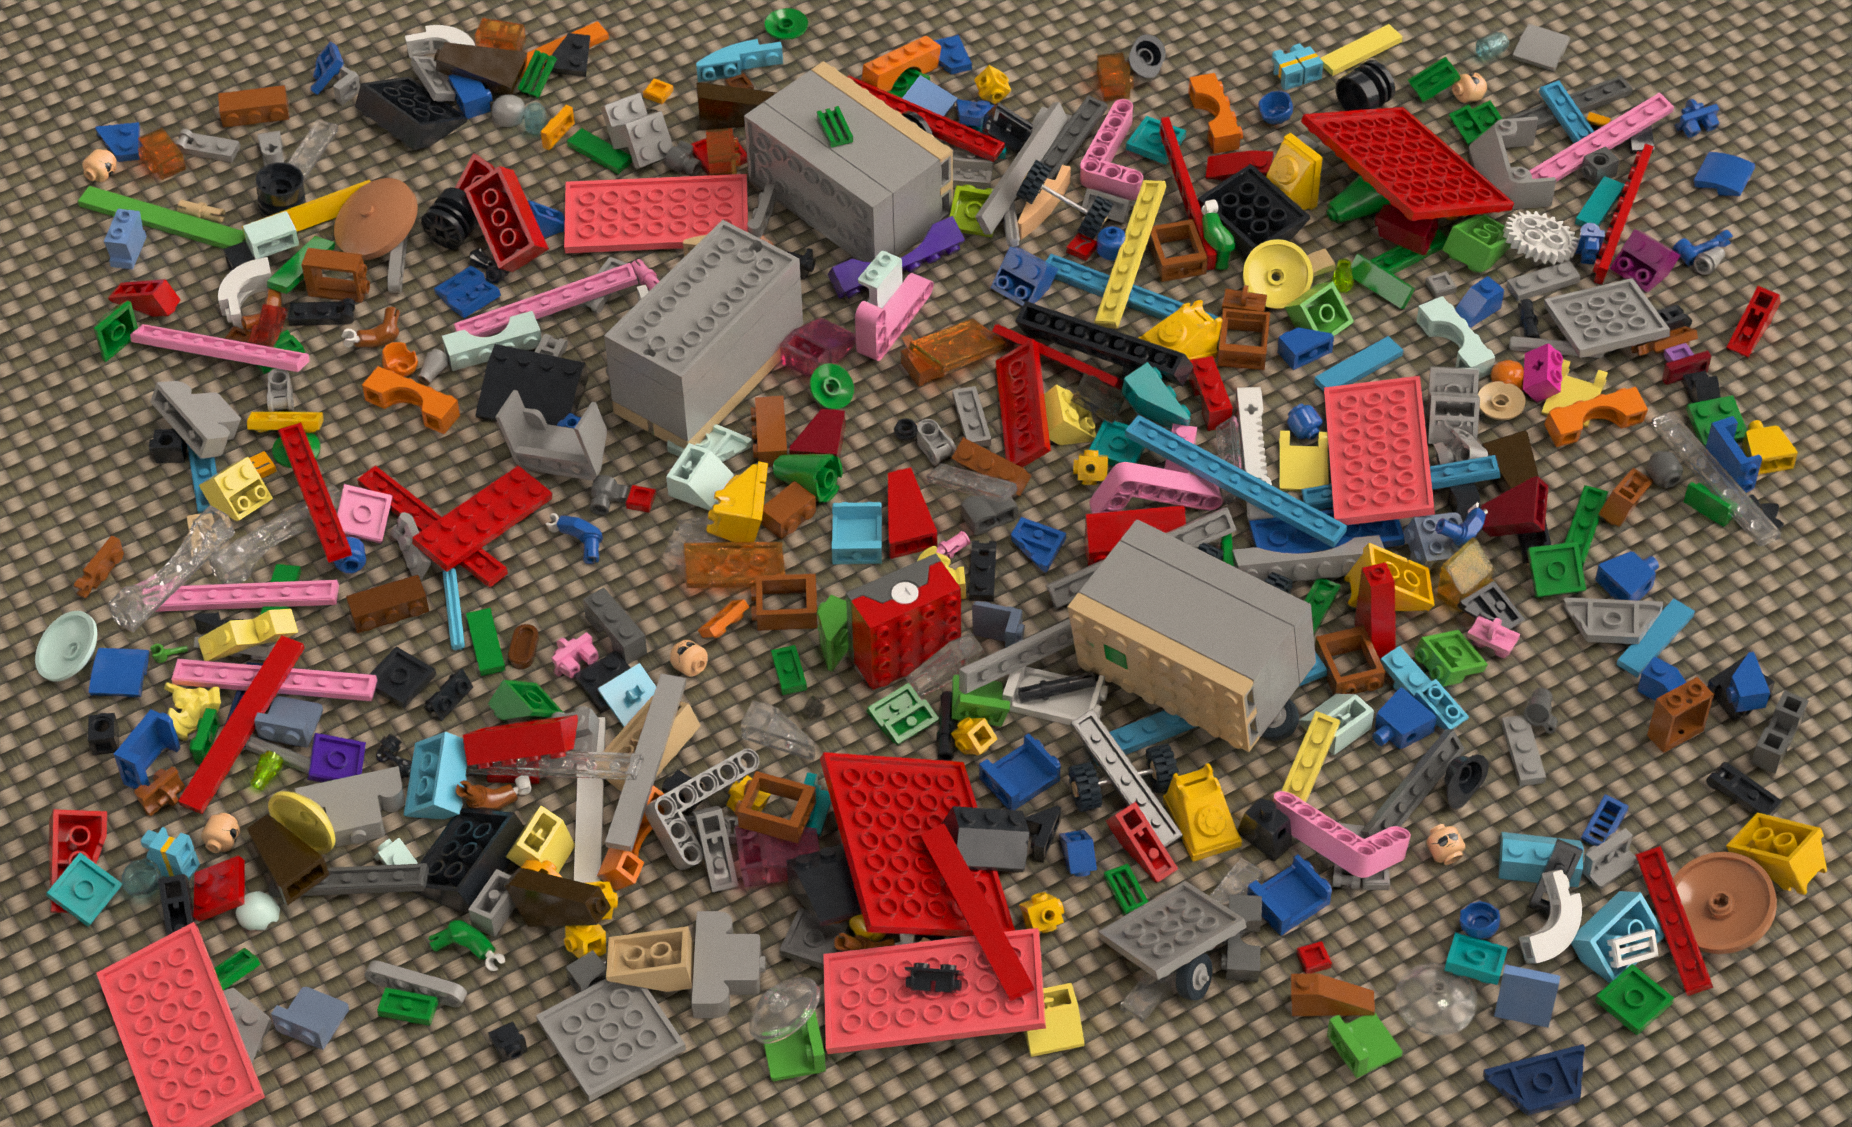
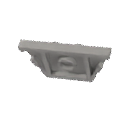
M1564 597L1565 610L1587 642L1639 644L1661 614L1663 602Z
M235 988L224 990V995L251 1063H253L257 1052H260L262 1048L263 1038L268 1034L271 1027V1019Z

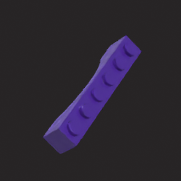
M953 216L933 224L927 231L923 242L912 252L901 257L902 272L906 270L908 272L915 271L921 267L920 264L926 261L928 264L939 260L941 258L940 255L945 253L952 255L960 250V246L965 239ZM850 259L831 268L827 275L839 299L845 296L848 299L855 297L860 293V290L866 288V286L858 283V278L871 262Z

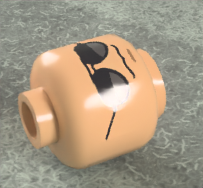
M1478 73L1461 74V79L1452 86L1453 94L1457 100L1462 103L1481 100L1487 90L1485 79Z
M105 149L94 150L82 163L84 175L90 181L104 182L117 169L115 156Z
M683 640L673 646L670 653V662L673 668L688 677L700 674L705 669L708 661L706 650L691 640Z
M227 813L212 815L201 833V839L206 844L205 847L213 853L230 851L240 835L238 821Z
M1440 824L1430 830L1431 835L1427 838L1426 845L1436 862L1450 865L1463 857L1462 852L1465 850V843L1456 827H1445L1444 824Z

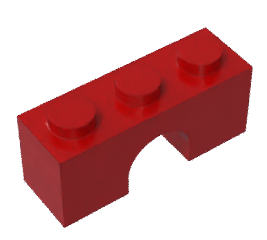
M1213 356L1190 360L1194 367L1188 379L1194 395H1200L1201 414L1207 430L1212 431L1231 427L1233 408Z

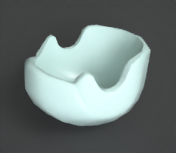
M261 891L251 892L245 895L244 905L237 907L236 918L243 928L248 930H266L268 924L278 921L280 908L270 895Z

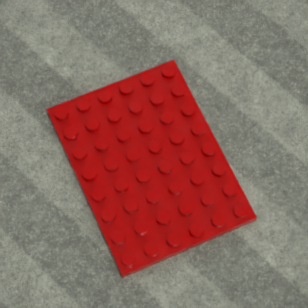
M1404 107L1303 114L1301 123L1308 128V131L1315 134L1322 144L1333 150L1337 157L1343 159L1349 168L1361 175L1365 182L1371 184L1377 193L1389 200L1390 204L1399 209L1408 220H1432L1442 217L1450 218L1453 216L1511 211L1514 206V202Z
M823 752L820 762L867 932L974 936L920 834L941 825L953 806L978 808L964 762ZM970 869L1003 931H1015L998 872Z

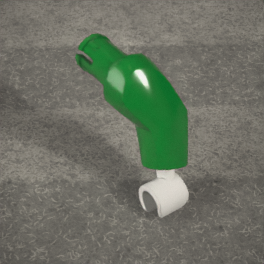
M1209 200L1205 202L1201 209L1204 215L1202 217L1204 238L1217 250L1215 267L1225 270L1229 267L1230 252L1235 249L1234 237L1221 223L1217 214L1218 204L1216 200Z
M462 920L451 921L448 928L430 935L428 938L429 941H432L429 942L431 948L436 952L453 943L467 947L479 959L486 960V967L490 971L498 970V967L494 965V958L499 963L505 962V957L502 954H494L496 948L482 932Z

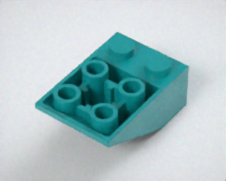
M1147 362L1124 378L1122 394L1136 413L1172 429L1173 424L1190 425V411L1184 404H1179L1176 400L1175 391L1169 385L1166 387L1161 380L1162 375L1156 367L1152 368Z

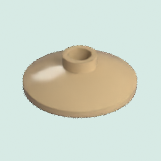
M1502 381L1491 382L1483 386L1478 393L1480 397L1479 409L1483 414L1492 419L1510 420L1520 415L1524 410L1525 396L1517 386L1511 383L1505 384Z

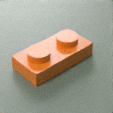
M745 599L732 600L700 627L698 632L702 638L713 637L715 639L720 637L727 631L726 627L730 623H736L744 617L743 612L749 608V605Z

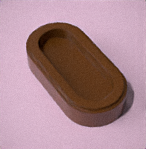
M523 624L514 630L508 652L509 663L512 667L526 669L533 664L539 642V634L535 626Z

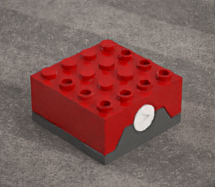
M936 553L846 592L849 656L872 690L885 687L899 678L907 677L919 669L932 666L935 662L954 656L961 651V587Z

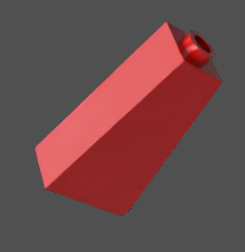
M911 467L888 473L890 559L925 551L932 546L938 547L937 529Z
M1386 562L1362 567L1354 621L1355 627L1364 625L1379 659L1396 648L1395 580Z

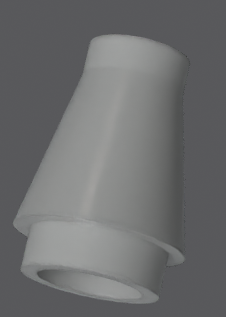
M1717 246L1698 254L1694 261L1695 270L1702 275L1713 273L1720 261L1725 257L1724 249Z
M432 349L431 352H428L421 371L417 376L422 383L429 385L448 366V356L438 349Z

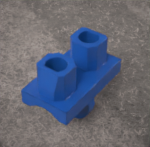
M1694 99L1687 100L1686 108L1681 109L1683 115L1680 117V122L1674 125L1677 131L1683 130L1688 138L1700 133L1701 129L1698 124L1701 123L1706 131L1715 130L1719 125L1716 114L1720 109L1717 104L1704 108L1703 103H1697Z
M1586 223L1580 230L1576 254H1581L1582 264H1595L1596 255H1599L1605 237V230H1600L1599 226L1595 223Z

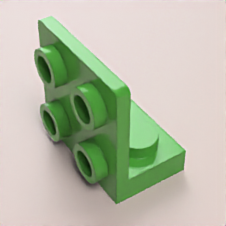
M954 675L952 678V719L963 720L967 717L985 718L989 725L1002 727L1010 710V701L1003 700V684L998 681H992L964 694L959 691V675Z
M815 1008L804 1010V1021H800V1025L762 1033L772 1081L826 1072L825 1053Z
M1376 1013L1375 1015H1364L1350 1023H1344L1339 1015L1329 1019L1327 1037L1356 1078L1402 1056L1403 1051Z

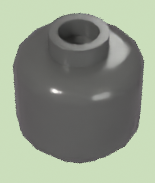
M1655 452L1651 455L1650 461L1646 466L1647 472L1657 486L1670 488L1681 480L1683 468L1672 452Z

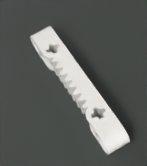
M1236 387L1235 399L1242 469L1272 485L1270 478L1267 477L1266 456L1264 455L1261 387ZM1246 501L1248 522L1274 518L1273 515Z

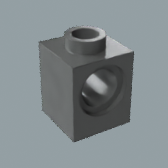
M1605 146L1584 156L1581 173L1596 186L1604 176L1608 178L1617 176L1619 159Z
M593 950L566 966L568 982L577 993L606 979L607 961L603 957L599 958Z

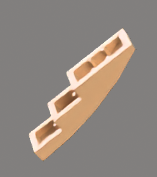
M1062 165L1056 180L1047 178L1044 185L1064 196L1070 184L1071 167ZM1042 189L1032 204L1026 202L1018 220L1020 240L1035 230L1052 213L1061 200Z

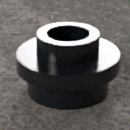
M909 418L900 419L894 427V435L903 441L912 440L917 436V425Z

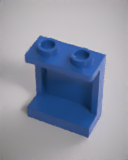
M1734 416L1711 424L1704 456L1732 496L1748 493L1755 488L1762 462V457L1759 454L1746 457L1735 442L1734 437L1738 422Z
M150 709L114 753L124 785L135 790L140 785L148 787L150 782L146 770L163 749L169 748L178 752L181 748L173 720L166 713H158Z
M1028 733L1024 736V744L994 764L988 759L979 763V779L1009 810H1016L1060 781L1061 764L1055 756H1051L1045 750L1043 744L1038 739H1034Z
M1300 855L1294 856L1293 864L1262 885L1255 880L1248 885L1247 895L1262 896L1261 916L1280 936L1328 906L1332 893L1329 882L1321 878L1314 871L1311 863L1307 860L1304 861Z

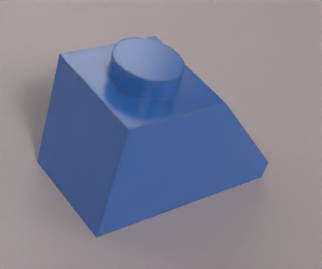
M453 74L448 76L449 83L456 93L455 100L464 116L470 119L491 112L490 102L493 101L489 89L484 88L481 81Z
M528 200L544 238L565 231V217L561 211Z
M1487 276L1470 287L1455 308V311L1461 318L1466 320L1469 328L1501 309L1504 289Z
M1298 327L1279 336L1277 353L1292 370H1295L1332 353L1334 336L1332 333Z
M1754 652L1747 654L1733 674L1730 686L1726 689L1727 699L1733 704L1736 712L1766 708L1770 690Z
M1654 656L1641 673L1637 691L1656 701L1658 697L1683 685L1686 681L1676 667Z
M1085 830L1059 833L1066 868L1070 874L1082 877L1090 875V871L1097 870L1093 838Z

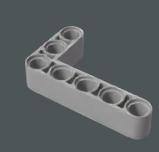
M744 749L651 801L646 806V817L672 864L677 869H689L698 864L703 858L702 848L685 820L682 811L758 768L759 756L754 750ZM741 758L746 761L747 768L741 764ZM720 769L726 773V779L721 776ZM700 781L705 784L706 791L701 789ZM679 793L685 797V803L679 799ZM658 805L663 807L664 815L658 811ZM671 828L676 830L677 838L671 834ZM684 851L689 853L690 861L684 857Z

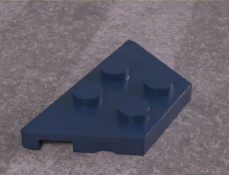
M1581 1044L1484 1069L1483 1078L1527 1116L1579 1103L1582 1089L1585 1046Z

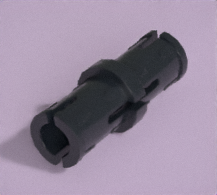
M1523 299L1521 303H1518V308L1520 312L1519 324L1523 328L1524 337L1540 339L1537 328L1539 321L1538 317L1534 314L1533 302L1530 299Z

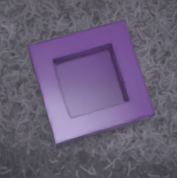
M1683 343L1665 349L1663 356L1668 362L1694 354L1688 345Z

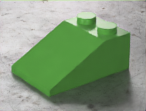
M1478 214L1452 227L1442 251L1448 253L1451 259L1468 265L1470 270L1481 273L1491 268L1511 247V244L1505 242L1507 238L1503 237V224L1485 214Z

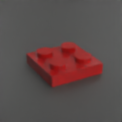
M239 855L194 873L193 917L199 922L244 905L245 860Z

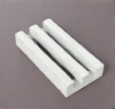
M1647 929L1607 940L1608 946L1612 947V950L1609 951V957H1613L1614 961L1610 963L1611 967L1614 968L1659 956L1654 929ZM1649 937L1647 941L1619 948V945ZM1646 947L1651 949V951L1621 959V954Z

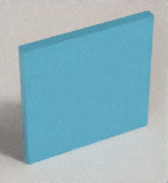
M639 663L597 690L622 726L625 727L645 703L654 696L656 686Z

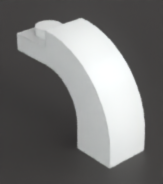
M444 25L425 26L426 32L405 36L409 58L436 53L438 49H442L445 42L475 46L473 40L466 33L457 28Z
M268 257L255 259L236 267L222 281L218 292V301L222 316H227L228 323L233 322V326L243 329L241 323V306L243 302L255 293L267 291V280L272 276Z
M1563 870L1542 873L1550 900V915L1548 921L1540 930L1518 937L1526 964L1540 963L1559 955L1570 945L1579 929L1582 916L1580 893L1569 894L1568 889L1570 885Z

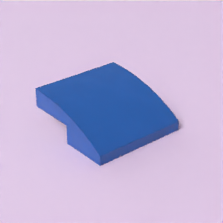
M1709 152L1693 181L1695 187L1717 188L1718 195L1741 196L1755 169V164L1734 155Z
M469 266L434 288L435 293L443 302L463 318H466L501 296L499 288L486 281L484 273L472 266Z
M98 648L90 679L89 694L97 696L141 697L144 675H147L149 650Z

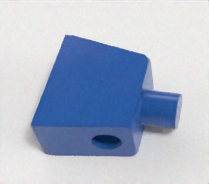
M1630 551L1599 564L1595 581L1615 600L1639 601L1652 589L1656 576L1655 570L1659 568V564L1653 556L1642 560L1635 552Z
M1401 687L1378 711L1375 723L1377 731L1372 734V737L1379 746H1383L1388 741H1391L1396 747L1403 749L1432 734L1435 730L1437 717Z

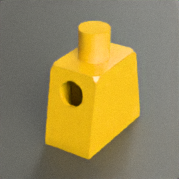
M1760 420L1749 423L1748 431L1745 432L1742 450L1746 457L1758 454L1762 457L1758 475L1793 469L1798 452L1781 428L1776 425L1763 427Z

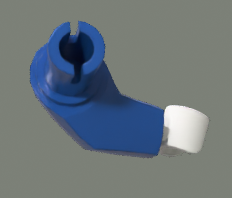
M1477 502L1468 510V515L1463 523L1457 525L1441 518L1436 524L1435 531L1437 534L1453 539L1455 545L1465 546L1482 529L1488 511L1480 509Z
M555 513L549 516L554 522L546 523L549 531H560L561 533L576 537L584 544L583 561L587 564L599 562V544L603 540L599 528L578 517L561 515L559 518Z

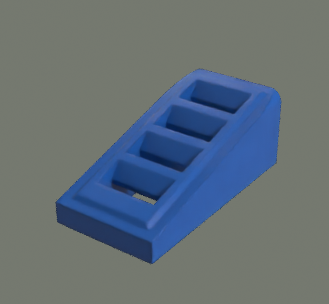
M1605 794L1583 832L1581 839L1594 846L1602 844L1610 834L1616 833L1628 812L1629 806ZM1607 809L1617 814V817L1604 812V810ZM1600 817H1603V818H1605V819H1607V820L1613 822V824L1610 825V824H1608V823H1606V822L1600 820L1599 818H1600ZM1598 824L1609 831L1606 833L1594 826ZM1591 831L1604 837L1603 842L1590 836Z

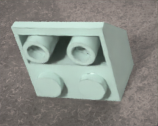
M287 211L243 226L247 246L255 259H260L299 245L296 228Z
M689 443L666 476L668 496L707 510H712L713 505L718 502L717 499H714L715 491L724 489L726 484L734 477V474L710 450Z
M1335 694L1299 720V724L1307 731L1315 711L1339 719L1341 723L1329 748V751L1335 755L1372 728L1374 710L1356 694Z

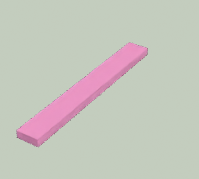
M1661 93L1656 94L1529 170L1532 179L1555 177L1556 182L1582 167L1585 155L1605 146L1611 150L1672 113L1674 106Z
M628 263L454 324L456 332L466 330L473 336L487 337L503 331L507 327L511 316L533 311L535 318L539 319L638 284L631 264Z
M142 324L130 334L131 342L294 372H299L309 363V354L145 324Z
M338 580L141 587L138 610L139 612L262 608L270 606L336 605L339 584Z
M177 659L171 680L175 685L207 688L219 687V689L247 691L262 666ZM292 668L277 693L372 701L377 678L376 675Z

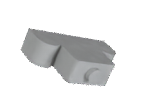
M157 382L150 403L200 459L221 456L227 440H233L241 421L237 413L216 392L191 394V388L183 382Z
M398 766L295 788L296 793L310 798L325 811L334 828L335 847L354 843L360 844L364 841L384 837L385 830L381 810L395 812L400 810L405 804V795Z
M697 911L692 988L693 1018H720L730 1011V995L759 994L761 972H766V956H761V941L758 934H734L732 918L729 914L721 911Z

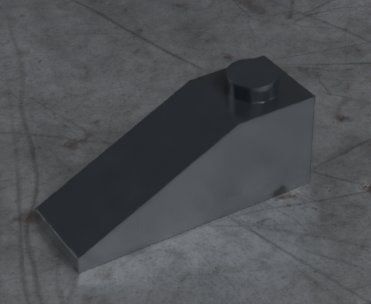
M185 874L158 879L168 936L192 922L195 923L189 879Z

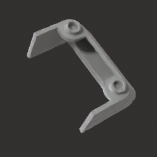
M1538 117L1501 119L1469 146L1468 155L1471 166L1514 202L1512 209L1552 206L1556 178L1532 179L1528 169L1510 167L1505 149L1509 147L1534 146Z
M513 390L495 418L515 463L521 468L530 471L586 480L596 479L601 471L607 436V428L596 402H591L575 428L548 425L543 414L536 409L525 408L518 391Z

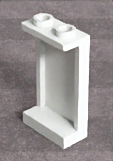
M1025 666L1010 673L1003 692V700L1010 701V712L1070 725L1072 721L1091 709L1094 710L1100 719L1102 706L1099 705L1101 700H1106L1108 686H1105V676L1100 675L1098 682H1096V687L1055 695L1045 701L1038 699L1021 704L1017 688L1038 684L1041 680L1047 682L1069 677Z

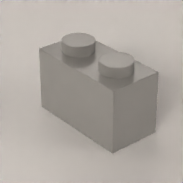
M497 869L468 909L471 924L474 928L493 937L498 934L516 907L504 887V884L511 875Z

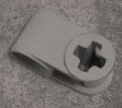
M280 130L257 134L264 166L276 162H284Z
M275 368L268 374L267 406L269 412L278 410L294 411L293 389L287 370Z
M924 419L917 425V445L926 454L929 461L936 466L940 464L942 459L948 456L952 457L956 451V446L953 440L940 428L938 423L932 419Z
M1459 428L1453 430L1454 435L1449 445L1445 446L1447 450L1451 449L1453 459L1456 462L1488 456L1487 450L1470 433Z

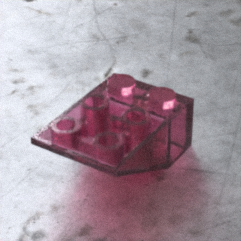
M821 317L794 329L780 344L781 364L810 378L813 371L823 364L832 363L837 365L855 345L856 334Z
M735 826L740 869L745 887L787 880L786 860L796 858L801 854H809L820 850L816 828L805 827L799 843Z

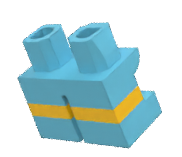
M1299 43L1290 48V53L1284 54L1281 50L1272 53L1273 74L1278 75L1281 79V86L1284 91L1301 86L1302 82L1307 84L1322 79L1323 61L1310 46L1304 48Z
M162 827L159 833L147 830L141 839L142 847L149 849L146 856L148 862L156 865L160 875L171 877L185 874L190 880L200 865L189 835L180 833L176 839L168 836L166 829Z

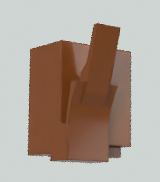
M910 334L902 337L907 348L901 350V364L918 387L923 386L924 383H930L932 380H937V377H944L943 361L927 340L916 344Z

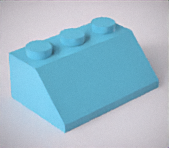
M443 732L415 743L404 816L447 819L460 814L463 802L462 797L456 793V786L458 784L464 788L460 782L466 781L467 769L463 738Z
M1501 832L1498 879L1538 883L1557 838ZM1558 838L1584 850L1580 840ZM1583 853L1569 882L1571 887H1579L1583 871Z
M1619 891L1577 931L1571 945L1581 962L1611 983L1631 964L1618 968L1611 967L1610 962L1614 960L1613 957H1609V951L1612 950V947L1608 946L1607 940L1647 929H1654L1656 943H1658L1665 937V934L1641 892ZM1649 937L1619 945V948L1647 941ZM1646 947L1621 954V959L1644 953L1651 949Z

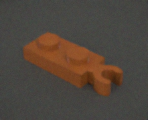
M1686 326L1671 330L1669 337L1631 346L1632 353H1638V355H1644L1650 351L1664 353L1667 348L1683 343L1689 345V341L1698 339L1697 330Z
M111 536L83 569V577L78 578L74 583V587L79 589L76 595L82 598L88 597L92 588L96 589L102 581L106 580L109 572L122 560L124 552L119 538Z

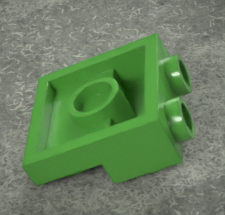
M1459 630L1422 637L1414 650L1417 662L1423 663L1430 671V677L1433 680L1436 679L1443 687L1462 683L1466 675L1484 672L1488 666Z

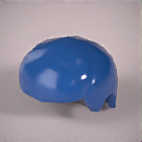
M1272 91L1264 95L1258 103L1262 119L1268 124H1282L1289 120L1293 113V103L1287 92Z
M1482 901L1470 903L1460 911V926L1469 937L1480 940L1490 938L1497 932L1500 926L1499 910L1490 903Z

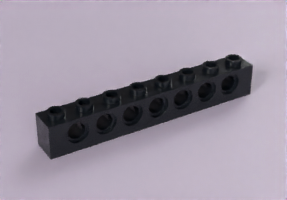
M1025 301L1015 320L1025 334L1134 371L1148 362L1152 368L1156 367L1162 375L1161 380L1182 387L1194 367L1184 353Z

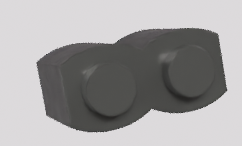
M1005 487L991 488L983 495L970 496L961 503V516L974 535H979L992 530L996 526H1003L1017 519L1018 506Z

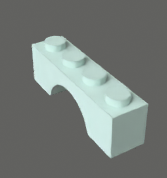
M1441 296L1418 307L1416 322L1429 337H1444L1452 340L1459 346L1460 350L1457 353L1455 367L1478 368L1479 379L1491 374V369L1495 362L1493 352L1487 349L1481 342L1480 337L1469 328L1466 320L1457 314L1452 304L1448 303Z
M533 311L511 316L507 327L501 333L491 337L473 336L466 330L442 336L444 351L449 358L448 362L452 371L488 362L495 344L530 350L537 348L542 339Z

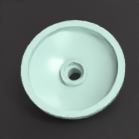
M71 611L61 615L52 622L42 635L36 650L35 664L41 676L50 681L57 682L68 679L82 670L93 655L97 643V626L94 619L85 612Z

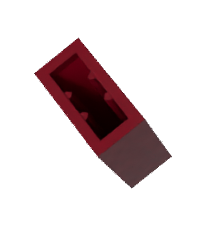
M1384 204L1380 213H1377L1375 216V226L1378 227L1380 237L1420 255H1426L1438 231V218L1411 221L1405 218L1399 209L1392 205Z
M821 409L791 444L789 455L832 454L840 458L846 428L845 411Z
M1535 476L1482 504L1481 509H1486L1488 513L1481 530L1490 537L1543 532L1545 530L1548 485L1538 476Z

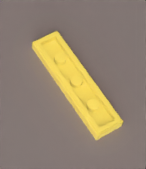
M1388 24L1321 57L1323 68L1334 76L1401 43L1403 36Z
M1315 711L1281 791L1289 792L1307 802L1341 723L1339 719Z

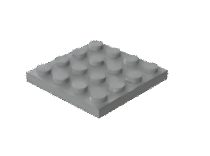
M1633 278L1544 299L1545 309L1580 358L1635 346L1648 341H1656L1670 336V328Z
M1184 881L1098 931L1101 941L1159 980L1170 975L1172 971L1184 964H1188L1204 952L1212 950L1226 939L1234 937L1247 926L1243 917Z
M604 979L536 1015L538 1024L589 1102L686 1050L684 1041L647 988L610 982Z

